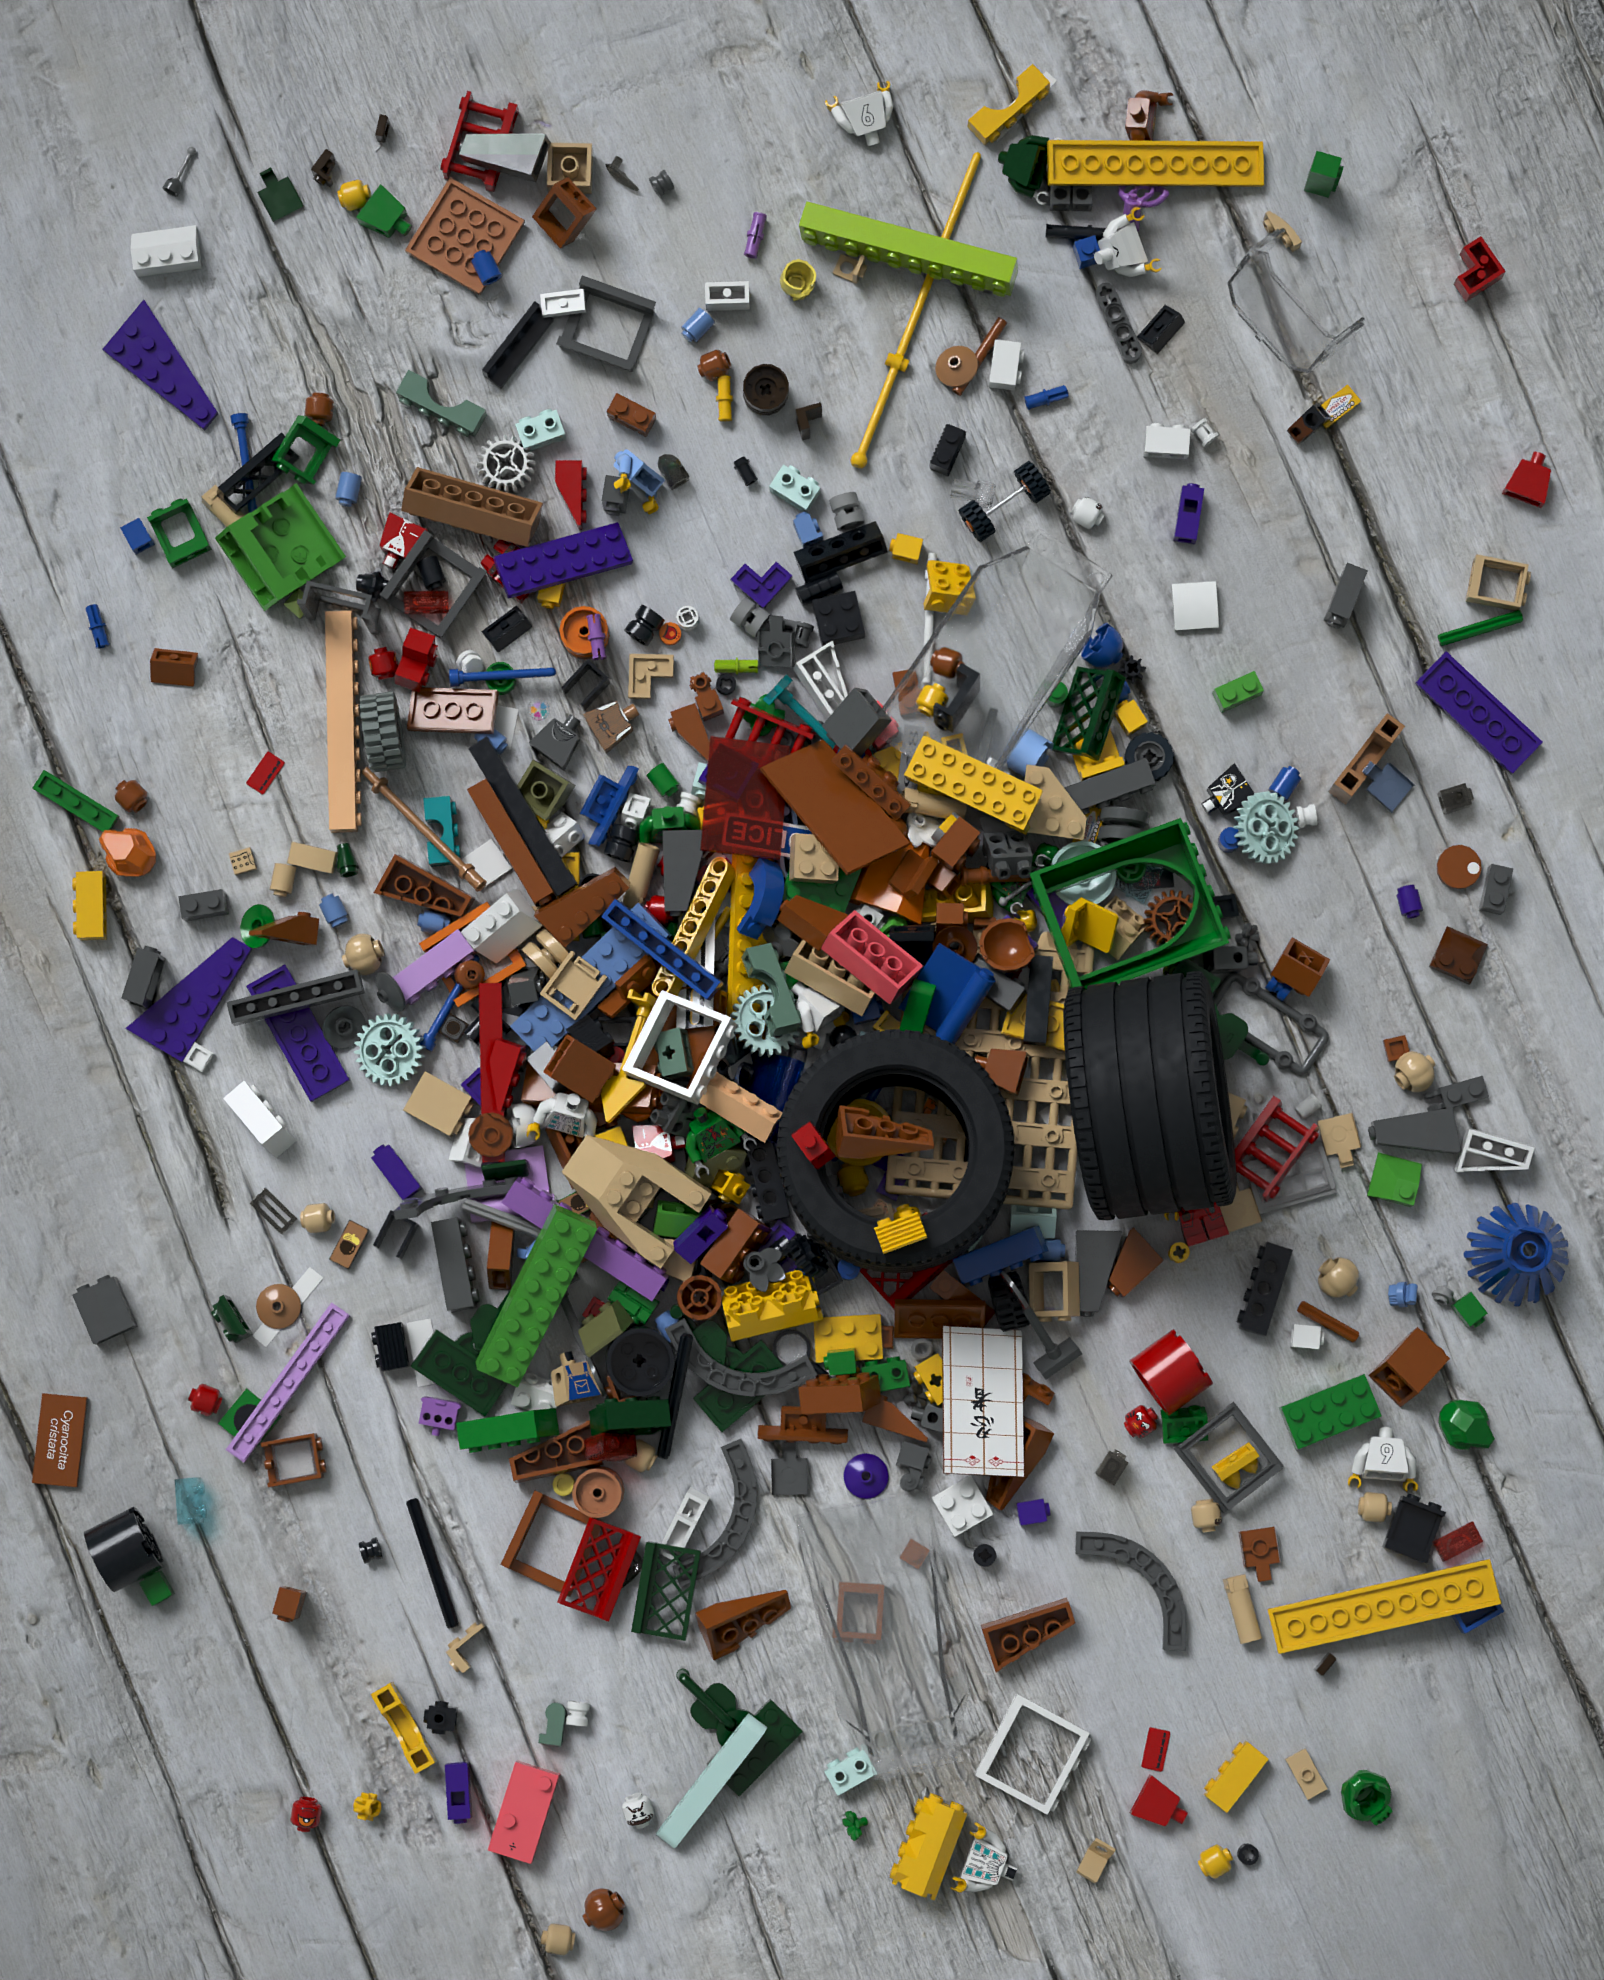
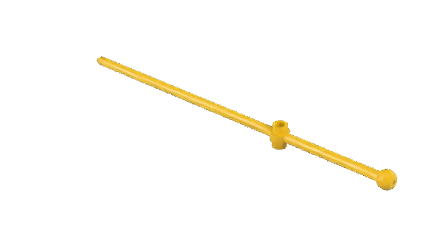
M979 152L973 154L942 233V238L950 239L981 159ZM926 274L896 354L889 352L884 365L889 366L890 370L858 452H855L850 459L851 465L856 468L862 469L867 465L866 453L899 370L905 372L909 360L905 359L904 355L934 281V278L930 277L929 274Z

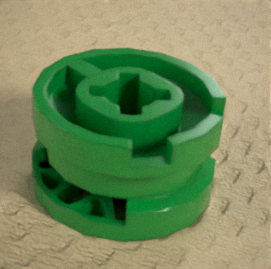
M496 662L491 664L486 671L513 670V668L505 662ZM516 679L485 680L489 690H497L499 695L510 693L516 685Z
M1146 865L1116 870V876L1124 883H1136L1143 878Z

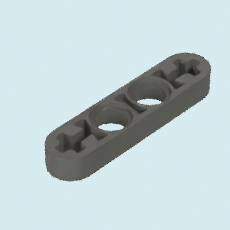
M1102 283L1096 290L1097 302L1121 357L1127 363H1136L1141 357L1142 350L1114 286L1110 283ZM1102 289H1105L1107 292H1111L1109 294L1110 302L1113 303L1107 305L1108 301L1106 297L1100 296L1102 294ZM1111 308H1117L1120 311V316L1113 319L1109 317L1108 311ZM1119 328H1126L1129 331L1128 337H1118L1117 330ZM1131 339L1133 340V342H1130L1129 345L1132 351H1137L1135 353V357H1132L1131 355H1126V353H1128V347L1125 343L1129 342Z

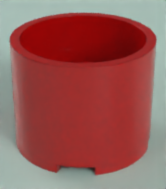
M1174 1329L1129 1360L1146 1389L1168 1416L1213 1385L1208 1373H1204L1199 1359L1180 1335L1177 1337Z

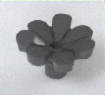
M1251 923L1244 924L1242 933L1235 935L1236 942H1241L1242 946H1246L1247 952L1256 950L1257 944L1255 941L1260 940L1259 934H1255L1258 930L1257 925H1251Z
M914 1380L908 1388L910 1394L903 1398L906 1405L915 1403L918 1408H926L927 1403L925 1400L928 1398L925 1392L922 1393V1386Z

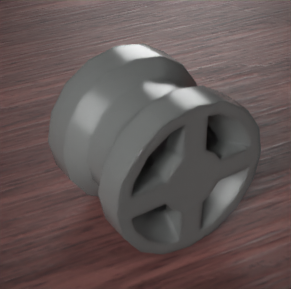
M665 170L660 171L658 176L649 178L654 191L659 197L663 196L665 191L675 189Z

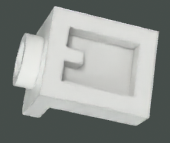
M629 793L622 810L621 825L639 831L640 823L646 816L651 798Z

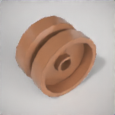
M596 1466L589 1468L578 1476L573 1485L572 1496L574 1504L581 1513L588 1517L601 1518L608 1516L620 1506L624 1499L625 1488L622 1478L616 1471L609 1467ZM597 1488L602 1491L599 1497L596 1496L597 1492L594 1491Z

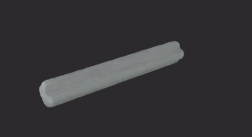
M469 1198L465 1199L462 1209L466 1212L537 1238L541 1231L539 1227L530 1221Z

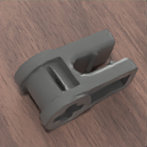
M783 618L785 620V629L795 632V646L808 648L810 644L808 639L810 632H813L814 626L805 622Z

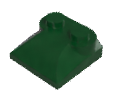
M220 1296L218 1303L213 1305L214 1310L211 1313L218 1323L222 1322L226 1328L223 1330V1333L228 1341L238 1343L253 1335L230 1296Z

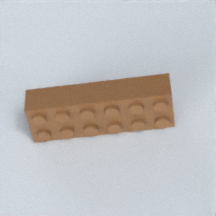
M416 467L405 487L401 511L413 516L428 518L434 522L449 524L455 528L470 530L476 534L491 536L497 540L512 542L518 546L528 547L539 526L543 503Z

